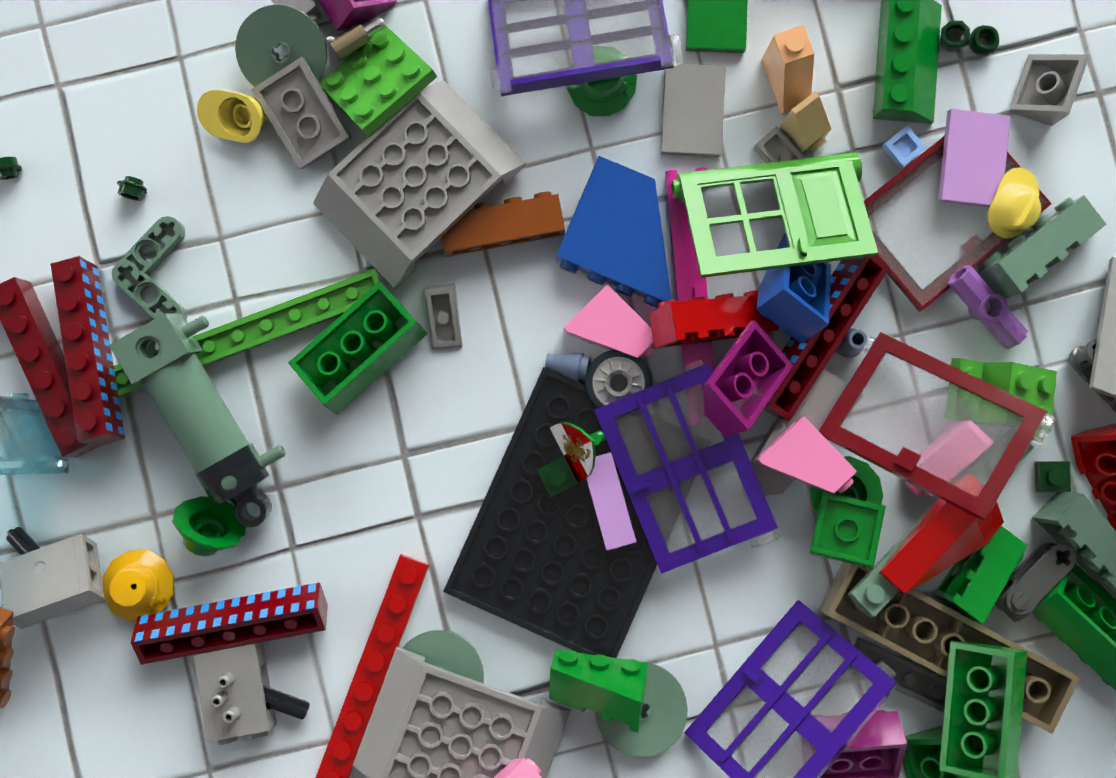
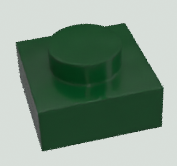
M564 456L537 469L550 497L578 484Z
M1035 461L1036 492H1071L1070 461Z

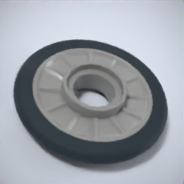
M617 350L606 351L595 358L590 364L585 378L587 396L596 408L652 386V376L644 360ZM621 374L627 379L625 390L621 392L612 390L609 383L613 375ZM638 408V409H636V410H633V411H631V412H628V413H626V414H623V415H621V416H627V415L633 414V413H635L636 411H638L640 408Z

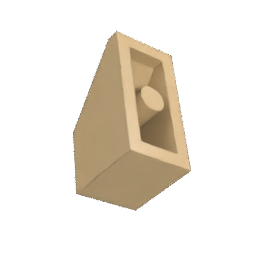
M816 91L791 109L780 125L782 131L802 154L809 149L812 153L817 151L827 142L825 137L831 131L822 101Z

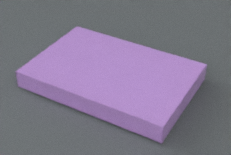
M958 109L947 111L938 201L990 207L999 184L1005 175L1011 116Z

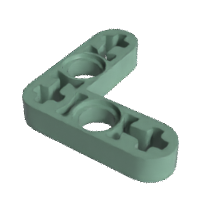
M169 216L161 217L115 264L112 269V278L153 319L165 314L162 309H159L163 304L167 309L177 310L175 314H182L186 321L187 312L185 308L150 276L185 237L183 224ZM165 226L173 227L175 232L173 237L166 235ZM156 236L157 238L162 239L161 242L165 243L166 245L162 247L161 244L154 241L153 238ZM147 245H154L156 256L150 261H145L141 255L143 248ZM125 269L132 270L131 275L141 283L136 286L133 282L124 279L123 271ZM148 287H154L157 291V298L152 303H145L142 297L144 290Z

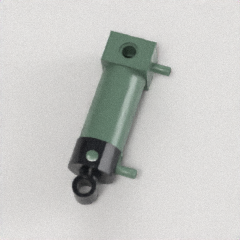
M165 313L110 344V349L131 384L142 383L197 473L196 477L214 507L230 500L235 506V516L241 525L245 527L259 526L269 517L272 511V504L265 494L259 492L257 483L270 476L266 467L284 457L286 452L282 446L278 445L260 456L254 445L248 443L197 357V354L203 350L194 334L209 326L206 317L200 316L187 324L182 314ZM156 343H157L158 346H159V352H158V353L156 352V349H155ZM249 502L256 503L260 507V516L254 517L248 513L247 504Z

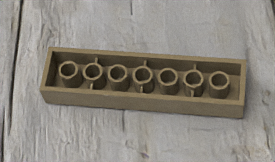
M846 562L842 563L819 608L821 612L947 678L950 641L996 645L1027 651L1022 718L1053 734L1081 677L914 589L906 594H902L899 591L875 617L869 618L847 594L871 568Z

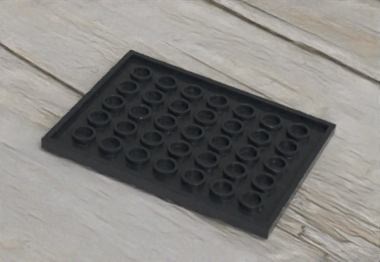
M543 367L443 592L578 653L600 654L606 657L617 658L657 567V562L615 460L614 464L636 543L606 550L587 479L578 482V484L553 497L549 496L537 469L564 456L550 428L558 423L567 422L583 429L588 435L599 430L603 432L594 411L597 408L590 402L585 385ZM641 410L627 416L616 417L615 421L637 474L640 475L662 466V460ZM650 414L669 463L692 454L682 428ZM691 433L698 451L709 447L711 441ZM606 438L604 442L595 446L596 456L611 452ZM696 476L678 483L685 500ZM672 486L647 495L666 544L681 512L680 504Z

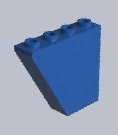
M598 156L557 252L556 261L560 262L559 267L576 274L577 270L589 274L587 279L600 285H604L605 282L617 286L615 290L623 295L632 297L634 293L644 297L643 302L655 308H659L658 303L670 301L672 296L655 179Z

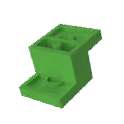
M952 358L951 366L1048 411L1037 431L1051 432L1057 371L1015 362L983 363L964 358ZM949 382L945 419L959 422L971 421L973 424L988 427L1019 428L1024 419L1023 417Z

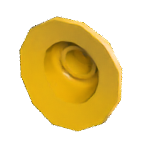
M148 549L127 551L113 559L102 577L104 598L112 613L128 621H136L137 616L163 611L174 594V574L164 558ZM132 584L137 585V588L135 590L132 589Z

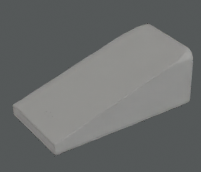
M455 283L425 287L424 294L432 349L462 346Z

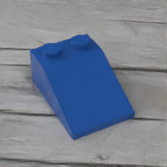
M784 233L777 249L789 248L786 233ZM823 262L767 269L758 289L756 309L764 318L770 319L778 325L786 335L792 336L798 342L803 343L829 325L831 264Z

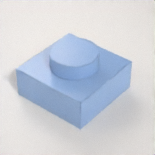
M908 125L881 146L899 169H902L927 148Z

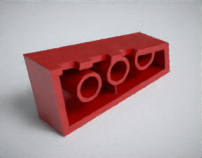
M758 290L745 292L743 296L734 297L733 293L715 296L713 299L696 297L687 301H664L658 303L659 308L649 312L654 349L739 338L750 321L753 320L756 321L766 334L778 331L779 326L770 319L764 318L756 309Z

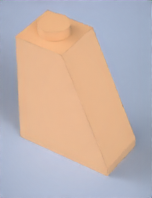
M803 24L775 34L761 59L781 115L790 112L791 109L812 93L814 51Z

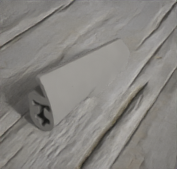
M823 369L791 420L776 419L750 461L764 496L783 494L795 479L761 466L754 459L799 417L804 416L819 431L848 385L825 369ZM860 394V396L858 397L857 401L855 402V404H854V406L852 407V409L850 410V412H851V411L853 410V408L857 405V403L862 399V394Z

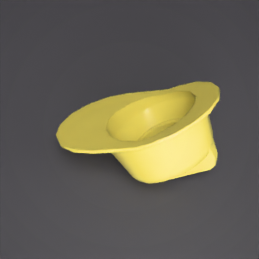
M210 90L201 96L197 104L198 120L202 127L211 135L222 139L249 143L257 138L264 121L268 119L255 98L240 93Z
M1022 167L1012 168L1004 175L988 210V223L991 230L997 236L1005 239L1014 238L1025 229L1033 226L1041 214L1038 182L1029 170Z

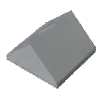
M1029 54L1009 110L1049 126H1053L1068 116L1089 59L1088 55Z

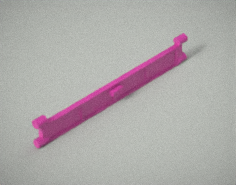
M705 167L695 169V171L707 170ZM668 170L665 172L677 301H687L696 297L708 299L706 277H700L685 203L680 204L678 198L674 199L672 195L671 183L672 180H676L677 170ZM712 341L681 345L684 373L707 363H710L714 372ZM701 383L685 389L689 425H700L701 417H705L704 390Z

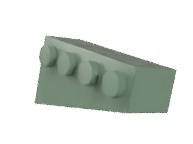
M1084 195L1075 200L1068 197L1054 207L1057 213L1050 218L1044 215L1031 226L1033 231L1026 236L1023 233L1019 234L1007 243L1009 249L1002 254L996 251L983 261L985 267L977 273L995 294L1009 298L1024 292L1029 287L1028 284L1041 278L1048 272L1046 267L1050 268L1069 255L1067 250L1079 247L1106 225L1105 221Z
M1057 492L1032 518L1058 544L1063 543L1071 546L1076 552V562L1116 601V531L1084 494Z

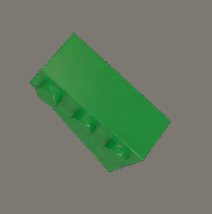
M1001 526L984 547L954 564L933 595L961 615L984 625L1012 572L1023 559L1027 544Z
M556 649L550 668L549 699L582 712L586 708L602 714V720L611 723L613 719L628 724L630 731L638 733L645 697L648 663L639 662L634 659L626 660L606 657L600 654L592 655L572 650Z

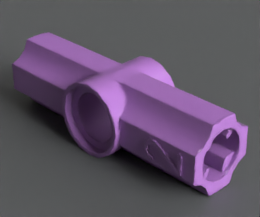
M965 265L950 276L947 284L968 306L970 316L980 320L1005 349H1011L1019 345L1027 337L1026 333L1028 330L1008 309L1006 298L995 294L971 265ZM989 301L990 310L987 313L985 307L987 302Z

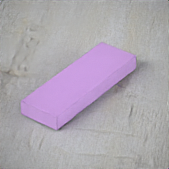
M612 453L596 456L593 472L586 479L606 550L636 543Z

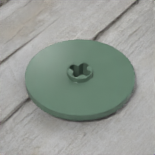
M283 4L264 6L251 13L238 30L235 42L237 62L245 78L254 87L300 57L306 60L318 81L321 79L327 64L326 41L316 22L303 11ZM281 44L284 45V50L289 52V55L283 57L282 60L279 59V53L274 52V48H278Z
M446 630L427 631L412 638L402 648L426 657L425 663L484 684V669L479 654L469 641L454 632Z
M648 663L643 704L647 703L649 708L646 710V717L643 718L641 715L638 733L630 731L628 724L613 719L611 723L602 720V714L595 712L599 730L606 741L618 751L633 757H651L668 750L681 736L687 721V700L680 683L669 671L653 663Z

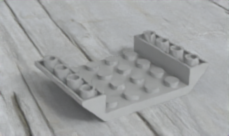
M442 80L424 88L343 159L327 175L313 204L374 268L397 289L417 270L414 263L500 181L506 185L526 166V162Z
M396 647L353 767L368 778H494L513 759L525 758L532 760L540 768L541 773L539 775L542 778L547 777L569 717L570 709L541 699L540 704L425 663L426 657Z

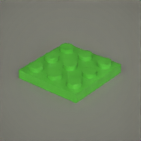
M387 26L377 32L370 39L369 43L352 53L348 59L319 83L324 92L367 137L437 78L434 70Z

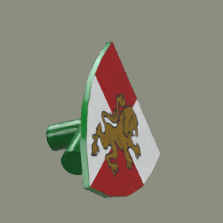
M567 422L552 426L550 429L577 482L585 480L592 474L595 467V446L605 441V435L601 430L588 435L583 429Z

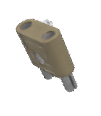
M376 16L363 25L357 23L334 38L329 36L326 39L338 59L341 60L371 41L369 37L386 28V24L382 23L384 22L382 18Z

